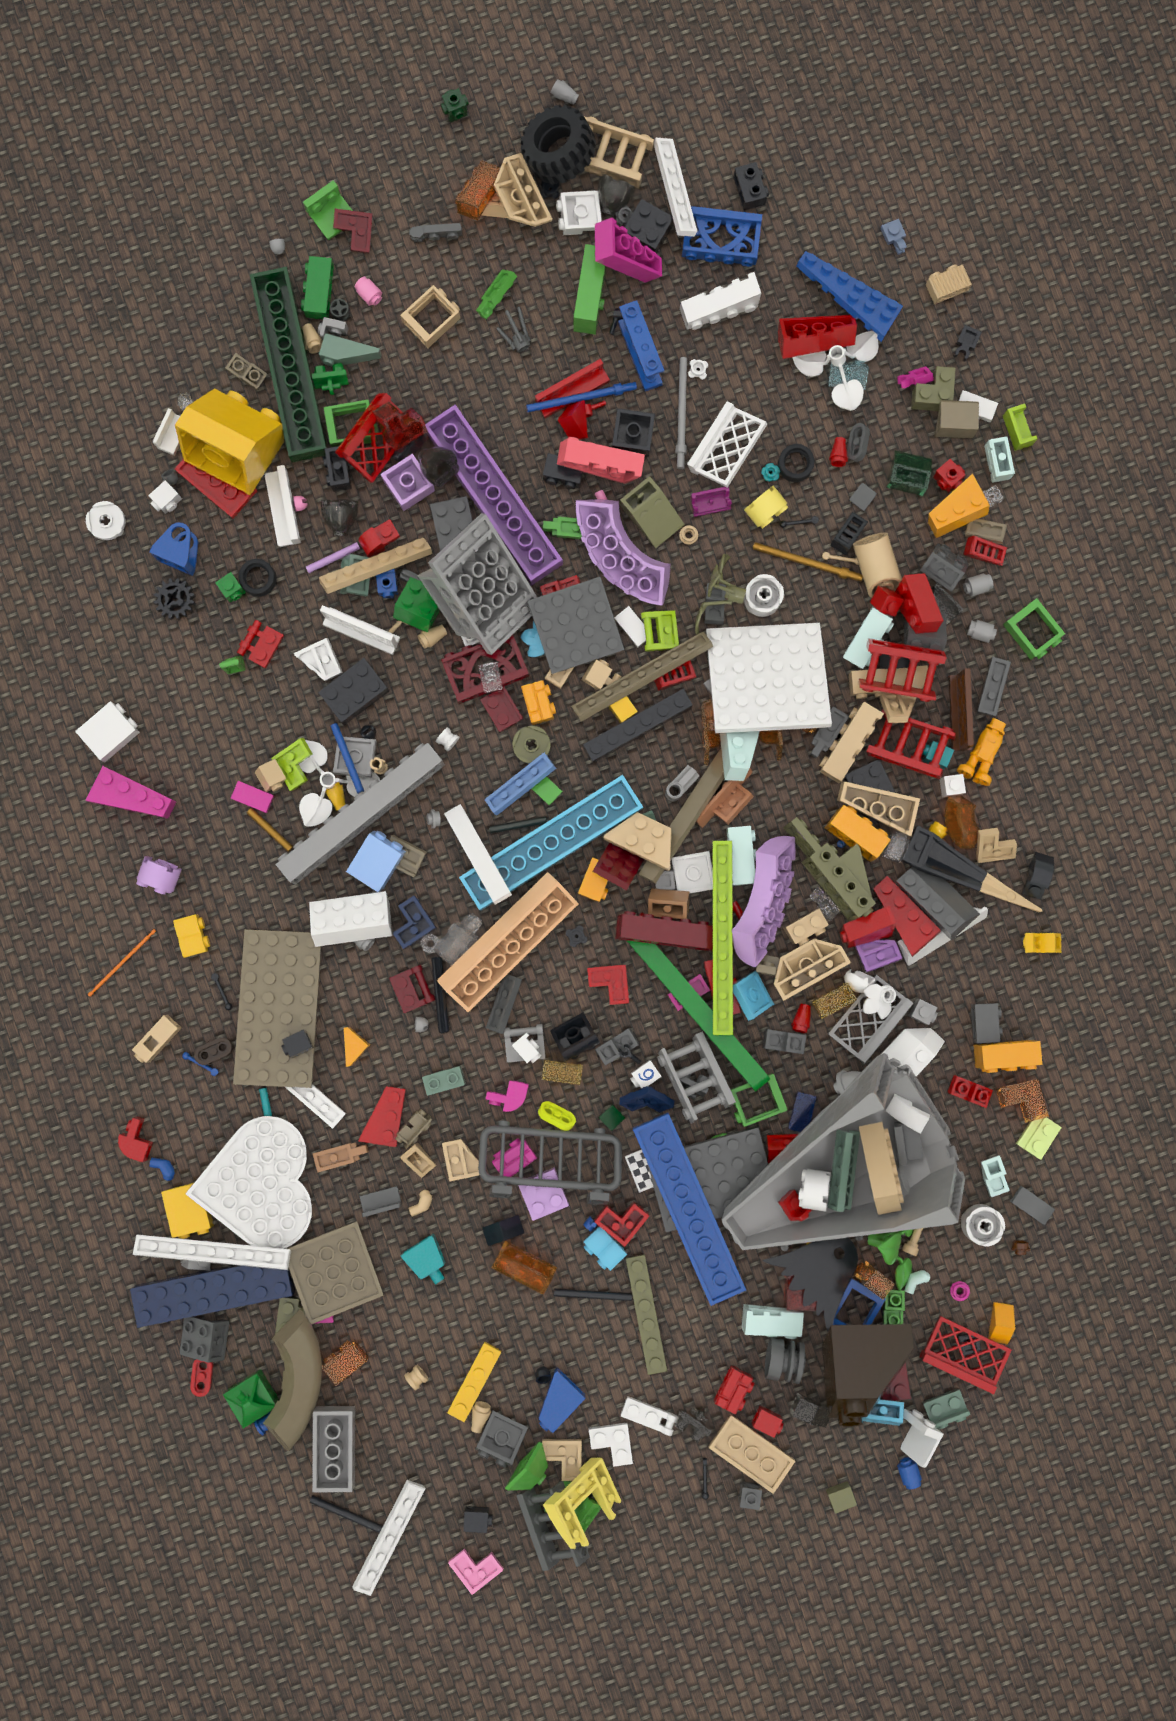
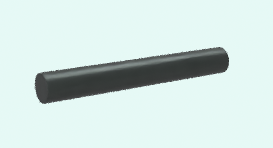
M546 816L493 825L489 826L490 833L545 824L547 820Z

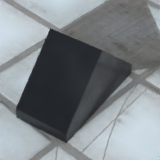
M519 1215L482 1227L488 1246L525 1233Z

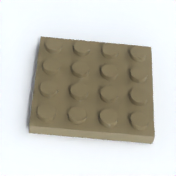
M357 1221L286 1248L291 1250L289 1270L306 1317L311 1324L384 1296Z

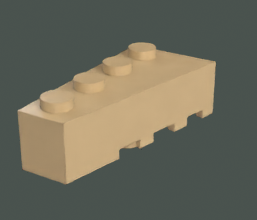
M863 702L858 708L854 707L849 715L851 720L848 725H843L839 732L841 734L839 740H834L829 748L831 750L828 757L824 756L819 765L822 768L819 772L840 783L855 761V756L859 754L865 745L864 741L868 739L875 729V723L881 719L884 713L866 702Z

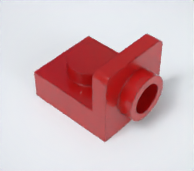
M789 1190L778 1201L790 1221H803L809 1217V1213L812 1211L811 1209L799 1207L800 1200L795 1190Z

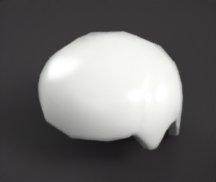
M851 969L844 976L847 986L858 993H864V989L874 984L876 980L872 976L858 970L851 973Z

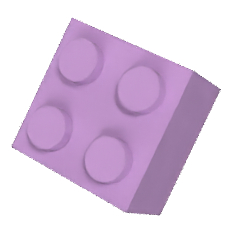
M413 454L381 474L384 483L403 511L435 491L433 483Z
M555 1167L544 1171L542 1179L558 1180ZM536 1174L529 1178L538 1179L539 1174ZM518 1185L533 1221L569 1206L563 1188Z

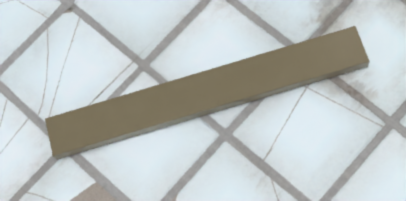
M701 632L571 707L582 722L712 648L713 644L706 634Z
M721 749L669 826L672 830L670 861L724 779ZM647 861L639 875L656 884L665 869Z

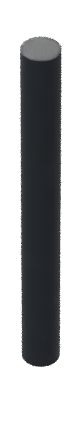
M554 1288L555 1297L632 1301V1293Z
M312 1495L309 1502L375 1532L380 1533L383 1525Z

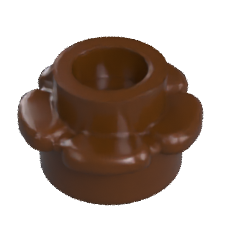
M1014 1240L1011 1250L1015 1251L1017 1255H1026L1027 1251L1031 1249L1029 1248V1242L1024 1240Z

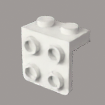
M904 1409L903 1418L912 1426L901 1445V1450L919 1466L925 1468L944 1434L935 1427L936 1425L932 1421L923 1418L924 1415L919 1411Z

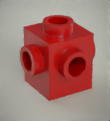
M949 459L936 470L933 478L942 490L950 493L963 483L966 474L960 465H956Z

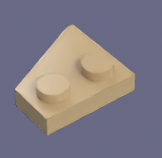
M881 693L880 701L888 722H908L916 697Z

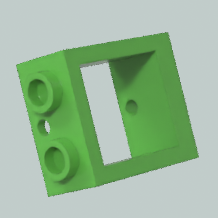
M369 400L324 407L331 447L340 446L344 440H338L334 416L363 412L370 405ZM374 424L375 433H379L377 424ZM371 435L365 436L363 439L364 444L371 443Z
M1037 598L1003 624L1030 660L1035 657L1040 659L1047 653L1046 649L1050 645L1054 648L1062 642L1061 637L1065 635L1064 631ZM1034 610L1055 635L1037 650L1016 625Z
M773 1073L767 1074L770 1077L767 1083L776 1108L750 1118H745L736 1092L751 1086L746 1082L730 1088L736 1101L733 1105H735L737 1110L734 1115L738 1124L742 1123V1126L745 1127L787 1111Z

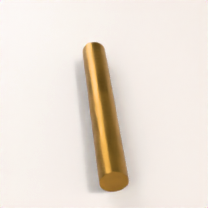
M253 808L247 811V814L287 852L293 849V846Z

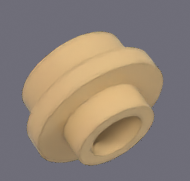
M690 525L683 527L679 534L680 540L687 545L694 544L698 539L697 529ZM691 533L692 537L686 538L685 534Z

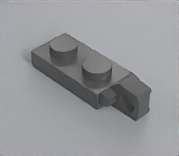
M834 706L830 710L831 727L819 728L811 743L815 746L810 753L814 758H817L821 751L826 753L849 718L847 714Z

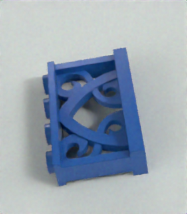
M691 206L698 229L695 236L701 237L695 241V244L700 243L701 247H691L690 240L693 236H684L682 257L688 260L704 259L706 262L721 261L724 264L739 263L746 267L756 265L762 214ZM707 223L714 224V227L712 229L705 230L709 228ZM720 225H726L728 233L735 237V239L720 248L712 241L709 234L716 232ZM735 226L739 228L736 230V232H734L731 227ZM750 228L755 229L754 241L747 237ZM742 241H746L751 245L752 251L750 253L740 252L741 248L747 249Z

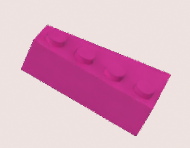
M611 217L595 224V262L642 282L662 277V258L648 246L643 247L640 240L635 236L631 237L625 227H619L614 218Z
M102 766L86 798V801L166 819L169 818L176 804V801Z

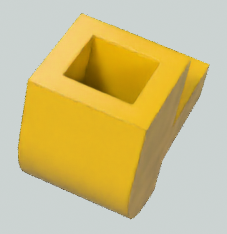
M1025 933L1023 940L1025 953H1061V934Z

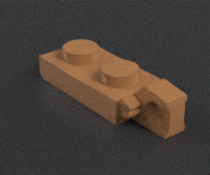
M355 1142L313 1153L317 1173L354 1163L360 1160L359 1155L368 1153L369 1150L367 1144L357 1147Z

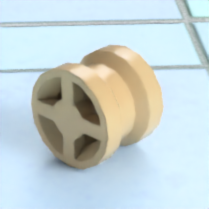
M415 1365L411 1372H407L404 1375L406 1381L414 1390L419 1389L420 1384L426 1383L429 1380L426 1373L418 1365Z

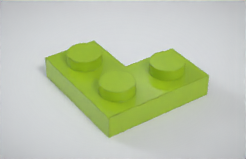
M304 738L298 739L271 758L277 761L286 777L285 783L290 791L295 790L308 781L299 766L301 762L313 755Z

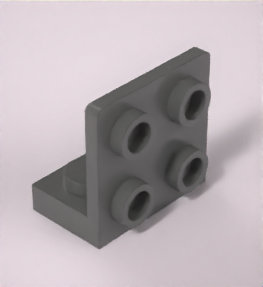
M937 543L920 571L952 592L965 574L969 563H967V559L962 555H956L951 552V548L947 545Z
M197 1317L184 1318L180 1355L207 1363L224 1360L229 1321L225 1319L208 1321Z

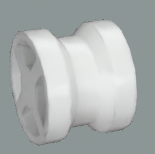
M447 727L439 735L436 743L442 744L448 752L460 737L453 735Z

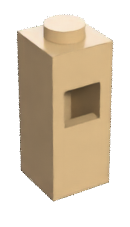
M163 1015L132 1049L136 1053L134 1055L135 1058L142 1063L151 1062L182 1027L169 1015Z

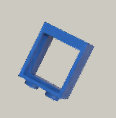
M851 1278L840 1301L836 1315L853 1288L875 1301L862 1324L871 1325L886 1299L879 1293ZM835 1315L833 1325H848L836 1318Z

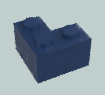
M415 895L398 906L408 920L407 924L393 932V935L403 949H407L437 929Z

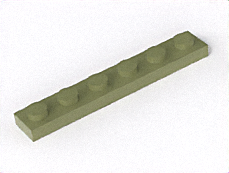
M645 1254L625 1257L648 1375L666 1372L667 1368Z

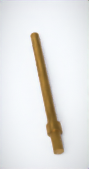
M756 542L753 545V550L839 575L843 579L850 578L861 582L863 578L862 574L850 571L849 568L843 566L842 568Z

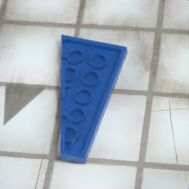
M807 251L804 252L798 261L797 268L812 281H818L822 285L821 289L824 292H830L834 295V300L855 319H861L865 323L864 327L868 331L872 329L878 335L877 339L882 342L903 305Z

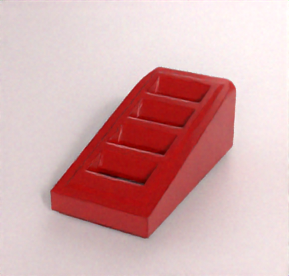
M971 536L967 539L963 555L1002 566L1007 547L977 536ZM996 549H997V550H998V554H997V558L995 559V558H994V555H995V552H996Z
M689 660L670 671L673 680H670L668 673L655 679L657 689H666L696 678L691 661ZM685 666L688 676H685L682 667ZM675 669L678 670L680 678H678Z

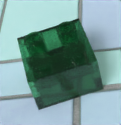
M895 450L886 488L923 496L928 489L932 459Z

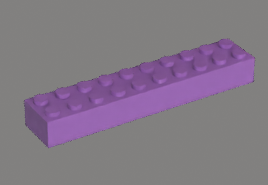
M452 406L425 424L426 434L479 511L487 515L531 586L562 566L563 559L457 406Z

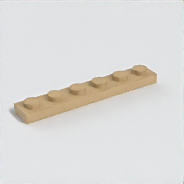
M424 538L417 539L319 577L320 584L326 593L329 594L431 555L432 550Z

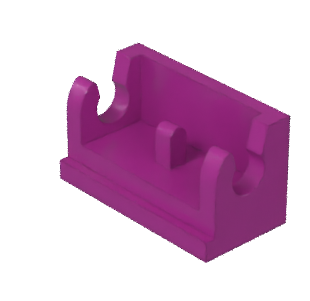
M729 486L728 488L721 487L692 493L690 501L694 517L731 510L732 501L729 498Z

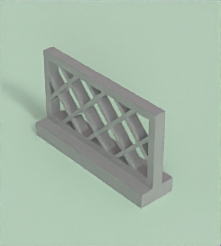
M878 975L874 977L876 979L874 984L878 981L882 985H889ZM895 990L896 996L901 1001L897 1006H891L893 1011L887 1016L885 1021H876L875 1013H873L874 1022L862 1023L861 1012L864 1011L861 1009L860 1001L868 997L861 993L828 1035L865 1064L912 1007L913 1002ZM859 1012L860 1023L849 1024V1014ZM874 1024L875 1033L872 1036H864L863 1025ZM861 1026L862 1037L850 1038L849 1027ZM840 1027H847L848 1038L840 1039L834 1033ZM862 1039L863 1048L857 1053L851 1048V1040Z

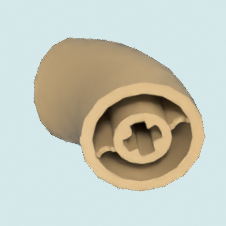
M888 533L873 534L853 543L868 595L872 598L878 586L895 591L902 577Z

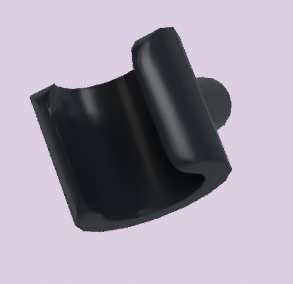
M616 308L613 312L612 325L609 331L611 335L614 334L617 319H623L619 308Z
M624 1044V1048L628 1050L627 1052L619 1049L621 1057H629L637 1064L641 1063V1060L630 1051L629 1044Z

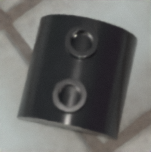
M584 1012L550 1030L566 1062L570 1059H576L579 1054L586 1050L594 1049L600 1043Z

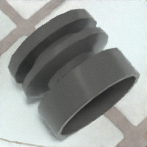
M770 1337L765 1357V1379L779 1381L781 1374L784 1373L785 1382L789 1383L792 1377L794 1384H800L806 1363L804 1342H798L795 1349V1342L791 1340L787 1349H785L784 1339Z

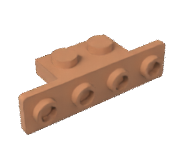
M749 768L744 781L752 774L751 768ZM726 781L722 789L710 799L697 819V824L703 828L716 815L729 825L754 797L752 793L741 786L744 781Z

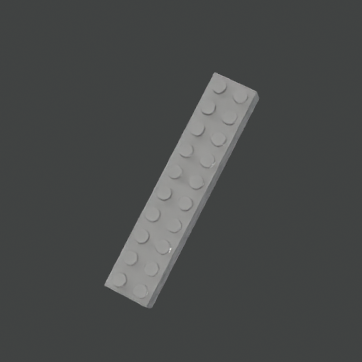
M422 743L416 747L415 753L409 757L407 755L399 761L400 765L397 768H390L384 773L385 777L379 781L377 779L369 785L370 789L367 792H360L354 797L355 801L352 804H345L338 810L340 812L335 817L330 816L323 822V827L319 830L315 828L308 834V839L304 842L301 840L293 846V851L289 854L286 852L278 858L279 862L275 865L288 881L295 885L444 767V762L429 743L425 745Z

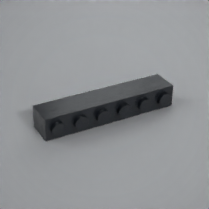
M682 689L583 744V748L593 764L690 710L693 705L685 690Z

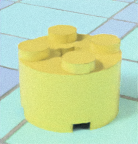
M773 485L747 506L744 511L757 527L760 526L763 529L774 520L772 518L773 515L779 516L788 506L786 505V500Z

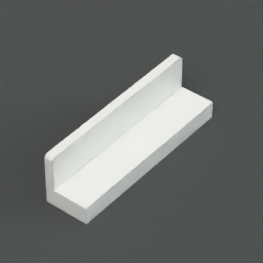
M285 465L277 466L278 471L265 473L279 547L301 543L288 472Z

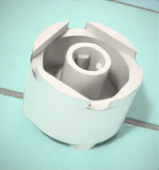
M762 574L753 578L746 587L744 604L748 612L760 617L775 613L784 597L783 587L771 575ZM762 592L765 593V596H767L766 599H763L762 596H760Z
M803 1169L802 1188L799 1191V1207L827 1212L831 1172Z
M984 1204L973 1205L961 1216L962 1231L974 1243L981 1246H992L1002 1238L1005 1231L1004 1219L998 1211ZM984 1221L986 1224H984V1228L982 1229L980 1228V1226L982 1225L981 1222Z

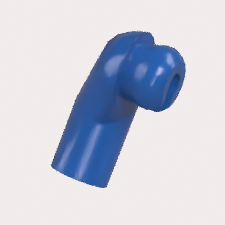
M151 1158L150 1167L159 1168L164 1180L170 1181L174 1178L175 1170L170 1161Z

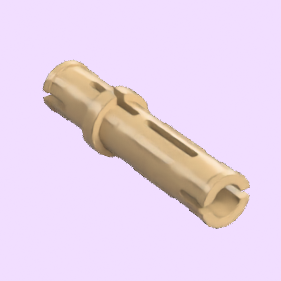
M375 757L374 760L371 759L370 767L375 770V773L384 774L388 771V765L385 760Z

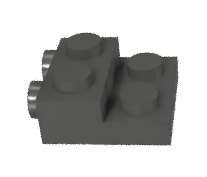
M492 1411L476 1445L477 1455L484 1459H488L490 1456L496 1459L495 1463L504 1468L507 1465L511 1466L528 1427Z

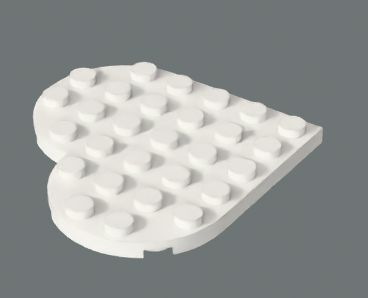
M274 1116L254 1118L243 1124L186 1192V1195L251 1246L287 1248L304 1235L312 1216L310 1196L306 1188L298 1180L304 1170L307 1158L304 1139L296 1127L282 1118Z

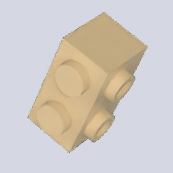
M816 909L783 929L793 945L798 943L801 946L808 942V937L814 933L816 936L826 931L825 927L829 924L821 910Z

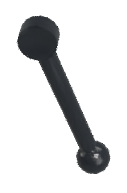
M814 516L812 519L789 522L783 520L779 525L785 528L788 525L817 524L819 519Z
M213 973L211 979L215 981L225 1002V1009L231 1010L232 1004L228 1002L218 980L219 975Z
M703 1458V1493L701 1496L704 1500L709 1498L707 1493V1458Z

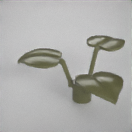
M723 554L719 569L718 565H715L708 587V597H711L712 588L715 587L726 591L725 598H728V600L704 602L701 604L695 621L696 635L699 634L700 618L707 606L732 605V602L743 604L746 589L736 587V585H732L723 579L722 570L726 562L731 558L728 554ZM719 582L725 584L727 588L720 586Z

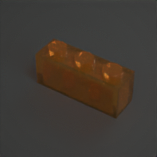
M482 160L478 167L474 168L471 178L465 182L464 189L456 197L457 213L477 221L479 220L496 192L494 183L501 167Z
M507 1241L503 1243L491 1267L541 1294L545 1293L557 1267Z
M867 1260L865 1263H860L855 1271L857 1273L855 1277L882 1300H884L895 1285L885 1274Z

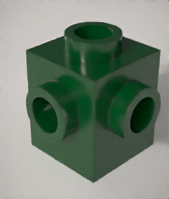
M459 88L448 90L442 95L443 103L440 104L444 115L448 116L450 122L468 116L467 106L469 103L466 95H462Z

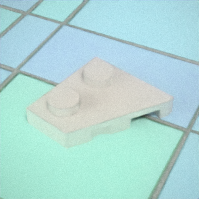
M328 638L294 653L297 658L316 672L324 681L343 674Z

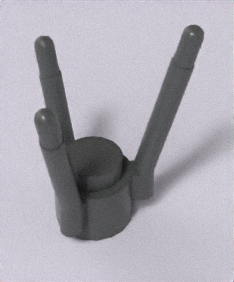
M518 306L517 310L523 333H519L508 310L505 313L516 334L512 337L513 342L499 327L496 330L508 342L513 351L517 350L520 353L531 346V340L528 336L521 307Z

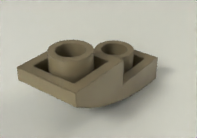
M237 353L234 354L225 367V370L256 390L268 375Z

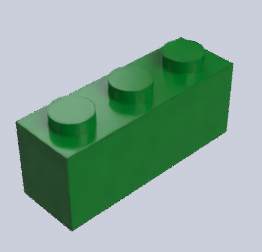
M309 256V263L305 264L307 281L303 282L305 299L301 301V311H304L306 318H329L334 273L332 258Z

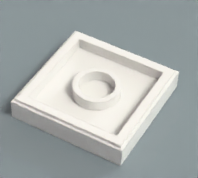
M709 851L673 857L671 859L678 891L696 893L713 890V870Z

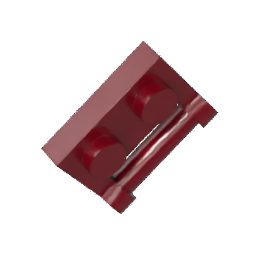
M421 965L389 978L404 1014L435 1001V996L431 994L422 973L423 968ZM415 974L425 997L424 999H419L410 975Z

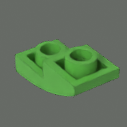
M885 1290L884 1298L886 1300L883 1303V1324H903L905 1291Z

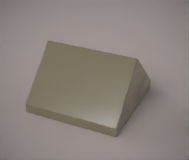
M941 400L935 437L973 438L979 430V402Z

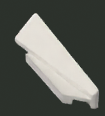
M987 907L982 909L975 908L980 915L959 934L984 920L988 913ZM941 931L913 957L902 940L898 941V945L907 965L910 966L950 941V939Z

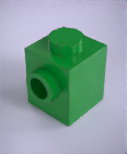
M231 572L215 582L230 603L240 599L245 593V590Z

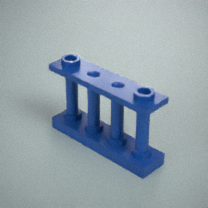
M638 301L620 306L619 309L623 319L618 321V325L644 391L662 386L663 383L659 373L664 372V368Z

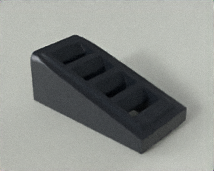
M852 512L833 539L831 546L842 554L847 555L868 521ZM853 521L854 523L858 524L860 528H858L850 522Z

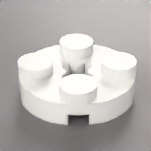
M102 501L93 505L90 512L88 511L86 525L96 538L112 540L123 534L126 520L124 513L118 506L108 501ZM105 516L110 519L108 525L101 523Z

